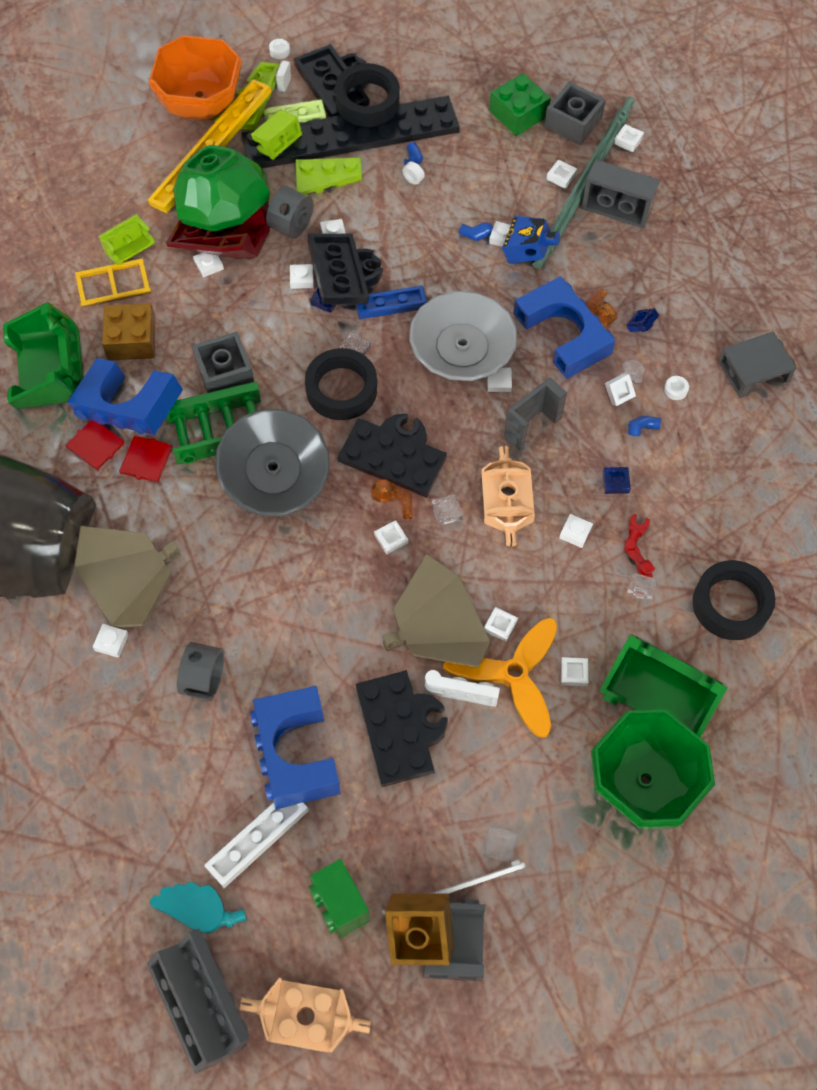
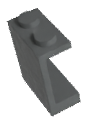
M774 331L723 348L718 360L739 398L748 396L753 385L778 376H782L785 382H789L796 370L794 360L788 356L782 341L777 338Z
M549 377L507 410L504 430L506 441L521 451L525 445L528 422L540 412L546 415L554 424L562 419L567 392Z
M463 899L462 903H450L455 946L450 965H424V978L482 981L484 978L483 931L485 904H479V901L475 899Z

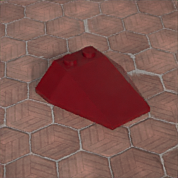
M269 200L243 224L215 232L185 225L179 220L166 241V245L171 248L233 259H253L258 257L270 232V227L266 221Z

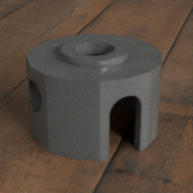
M286 185L279 188L267 210V225L290 238H297L310 221L314 206L312 197ZM288 204L284 214H282L281 207Z
M189 642L183 653L178 670V694L211 701L215 697L221 681L224 667V649Z

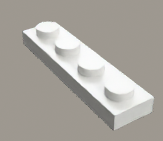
M302 802L297 805L275 809L274 803L271 804L204 865L205 868L225 888L309 811L308 807Z

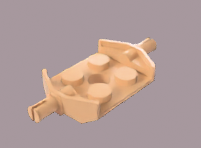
M503 446L498 448L499 461L490 462L481 469L484 523L505 532L506 546L510 547L512 543L513 547L517 545L515 532L534 522L535 518L531 468L521 461L511 460L509 458V447L505 446L503 450ZM505 487L512 488L515 491V493L513 495L508 496L503 494L501 490Z
M279 978L263 999L259 1001L244 997L241 999L240 1011L253 1012L260 1016L267 1042L333 1053L348 1032L352 1030L367 1034L370 1032L371 1020L358 1019L351 1016L343 989L323 988L284 981L282 978ZM309 1008L314 1012L315 1017L311 1024L302 1025L298 1022V1014L302 1009Z

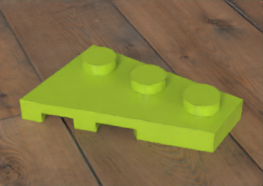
M361 157L296 160L297 191L303 194L314 191L318 194L324 192V188L341 187L362 180Z

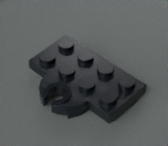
M331 44L295 57V67L317 99L322 100L323 107L330 117L340 115L336 108L335 100L336 80L347 68L366 63V61L357 57L356 53L340 57ZM360 84L350 89L347 94L349 100L360 106H369L370 99L363 90L368 84Z
M308 233L307 241L322 304H368L369 293L367 287L377 284L383 273V268H381L382 261L373 254L374 250L366 248L356 249L353 234Z
M397 414L386 419L381 426L358 418L337 458L338 462L427 498L447 458V453L426 445V429L418 418L414 420V428L406 431L401 427L407 423L408 414Z
M407 670L356 683L382 787L435 773L428 747L438 744L444 738L448 726V718L442 717L438 722L431 723L426 719V716L432 711L444 712L445 707L433 696L413 694Z

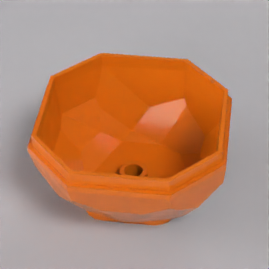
M182 35L158 48L148 84L156 98L170 113L189 119L214 120L234 99L242 60L223 39Z

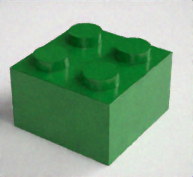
M522 73L491 91L489 111L517 136L546 118V111L550 105L551 97Z
M342 859L310 875L312 885L308 886L310 895L317 908L321 906L324 908L325 911L322 912L323 920L331 934L336 932L340 939L370 922L369 909Z

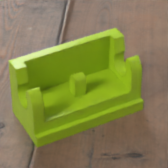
M280 109L256 129L251 136L254 141L261 144L256 147L258 151L269 156L270 159H275L299 138L302 132L298 117Z
M137 214L99 235L105 254L117 265L155 244L154 238L147 232L150 230L149 227Z

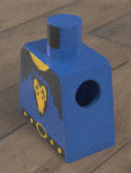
M514 216L502 249L509 264L539 260L545 257L548 246L559 245L560 234L558 231L551 232L545 219Z

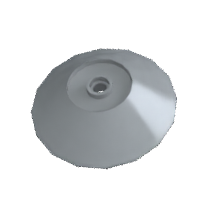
M453 291L435 296L419 308L410 324L409 342L416 358L430 372L449 380L474 381L493 375L509 362L517 345V328L510 313L495 299L477 292Z

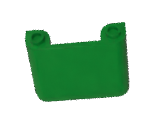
M46 302L3 324L4 343L17 352L19 386H11L7 391L8 404L17 409L68 402L84 378L79 329L70 317L51 303Z
M630 634L599 692L604 694L602 697L604 700L615 706L620 702L635 710L666 709L696 735L701 737L728 686L649 642Z

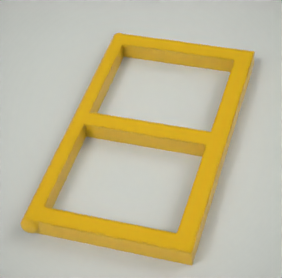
M143 258L123 262L119 265L113 264L75 272L82 307L151 292ZM140 266L145 288L117 293L113 271ZM108 272L113 295L86 300L81 278Z

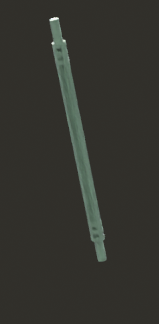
M628 97L622 108L617 111L551 227V232L558 231L560 237L563 234L584 196L586 181L595 160L604 161L616 136L626 123L629 111L635 102L633 97ZM548 246L545 257L534 261V268L541 269L547 256L552 254L556 246Z

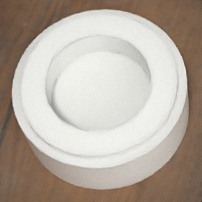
M284 39L273 40L269 44L271 57L275 59H285L290 54L289 43Z
M408 162L402 169L405 179L411 184L417 185L425 177L424 171L415 162Z
M672 376L667 379L664 392L672 400H681L688 393L689 383L681 376Z

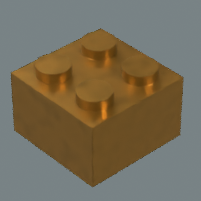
M151 303L104 305L102 345L107 360L155 358L156 320Z
M449 893L391 894L385 910L391 965H450L455 946Z

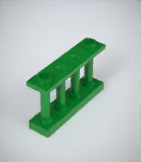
M257 381L176 400L166 416L167 425L175 424L180 447L173 448L177 465L190 464L195 460L216 456V450L222 437H213L208 415L222 412L226 429H228L235 423L232 409L245 406L248 414L257 411L255 404L261 402ZM198 418L204 441L190 444L184 421Z

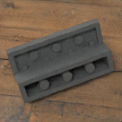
M199 928L190 931L177 945L158 951L148 961V969L195 1074L219 1064L247 1046L246 1042L250 1039L247 1026L240 1018L235 1007L234 998L228 991L222 979V972L219 966L215 964L209 951V944Z

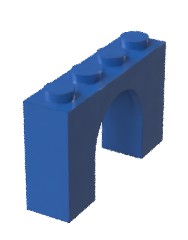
M561 276L515 300L513 314L526 330L551 317L569 319L580 329L581 334L577 338L555 349L553 363L566 379L612 354L615 344L613 334L603 327L599 318L592 314L587 308L585 301L575 294L572 286L566 283Z
M96 358L68 400V404L74 410V415L81 420L89 419L101 425L109 424L119 429L134 430L139 434L155 435L183 391L174 374L154 370L141 391L134 398L124 403L111 404L113 396L126 377L116 362Z
M317 685L253 700L255 710L250 711L253 727L258 726L260 733L255 735L257 750H263L264 758L259 759L263 776L268 775L270 782L264 784L267 800L274 801L275 809L340 795V783L334 758L304 765H295L284 761L276 753L277 744L286 732L297 727L324 721Z

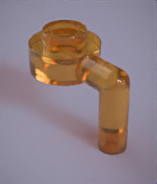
M600 289L586 302V305L599 318L602 325L610 326L617 319V313L607 302L603 301L598 304L607 296V292L604 289Z
M386 479L378 480L371 486V497L377 502H390L394 499L402 500L403 519L409 520L413 518L412 495L409 491L396 489V485Z

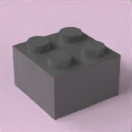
M568 82L547 107L544 127L581 145L603 118L606 99Z
M238 332L192 345L195 362L207 393L254 382L252 367Z

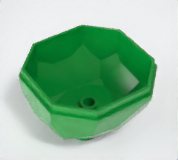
M217 145L205 146L183 164L173 189L178 220H181L182 224L212 232L243 224L270 199L268 177L264 170L257 163L238 151Z
M666 709L625 711L591 750L595 791L639 829H670L680 827L715 786L709 744ZM641 777H647L650 783H643Z

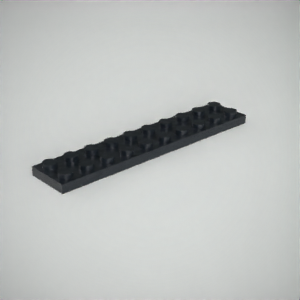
M448 95L399 104L396 114L389 121L378 126L363 127L354 125L346 121L341 115L300 122L302 135L275 159H270L269 156L257 150L256 147L261 144L252 139L251 134L255 130L242 132L241 135L247 158L257 163L263 169L296 163V160L318 159L459 133L460 125Z

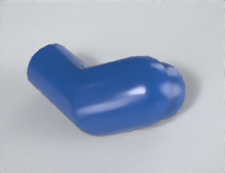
M411 142L407 145L410 156H408V160L404 159V165L408 162H415L420 165L423 155L417 144Z
M489 222L481 223L475 227L462 224L459 234L472 240L480 241L491 235L493 226Z
M639 416L628 423V434L640 436L641 428L659 430L661 418Z

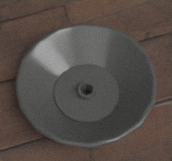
M261 409L242 416L225 431L216 450L215 472L224 493L240 508L259 516H286L304 509L321 493L329 476V450L322 434L305 417L285 409ZM275 465L277 466V470L271 471L269 470V466Z

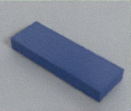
M422 285L369 294L368 304L356 305L359 318L366 319L419 310L421 306L427 303Z

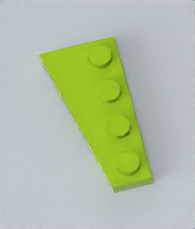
M260 62L247 78L245 87L239 88L235 93L236 98L253 79L270 86L273 92L276 85V73L280 63ZM271 94L241 127L242 130H256ZM217 116L214 122H216L220 116Z

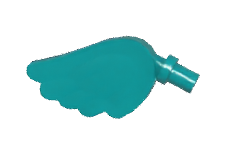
M188 882L186 885L176 884L173 887H163L159 896H153L150 899L151 907L173 917L192 930L199 928L203 934H211L224 925L231 928L233 924L247 920L244 909L231 913L230 910L224 911L219 895L210 885L200 887L194 882Z

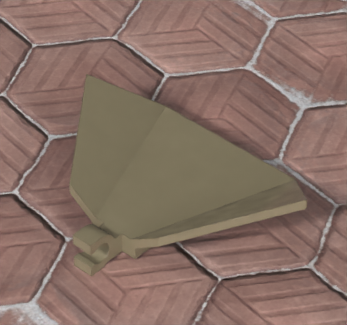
M80 526L74 567L112 627L145 626L172 575V571L166 564L180 557L181 553L174 540L165 545L162 551L157 552L146 533Z
M426 554L393 608L399 632H390L383 635V644L386 651L405 644L407 650H410L412 655L416 657L479 668L491 641L460 576Z

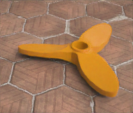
M547 618L537 623L521 640L513 659L501 661L483 658L479 668L449 662L443 664L444 671L453 677H462L473 682L499 683L509 687L514 706L528 729L540 738L548 736L551 728L549 712L539 689L529 678L528 673L542 661L549 651L557 631L555 619ZM516 670L521 676L512 677L508 671Z

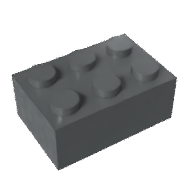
M595 160L586 181L581 209L644 229L653 208L660 179Z

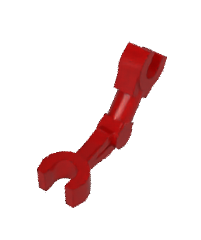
M633 514L629 522V536L625 541L624 551L636 563L638 573L642 580L645 581L653 577L651 572L655 571V568L649 560L643 558L636 544L639 537H642L648 530L650 519L646 518L645 523L639 525L636 523L637 514Z

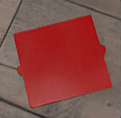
M91 420L82 430H77V434L65 446L83 461L98 470L109 459H113V455L125 442L105 426Z
M134 435L119 472L136 477L137 480L145 479L158 483L173 448L172 444L156 441L155 438L148 439Z

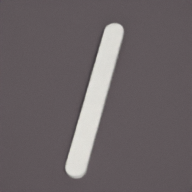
M518 859L511 862L512 866L433 893H452L526 866L524 862L520 863Z

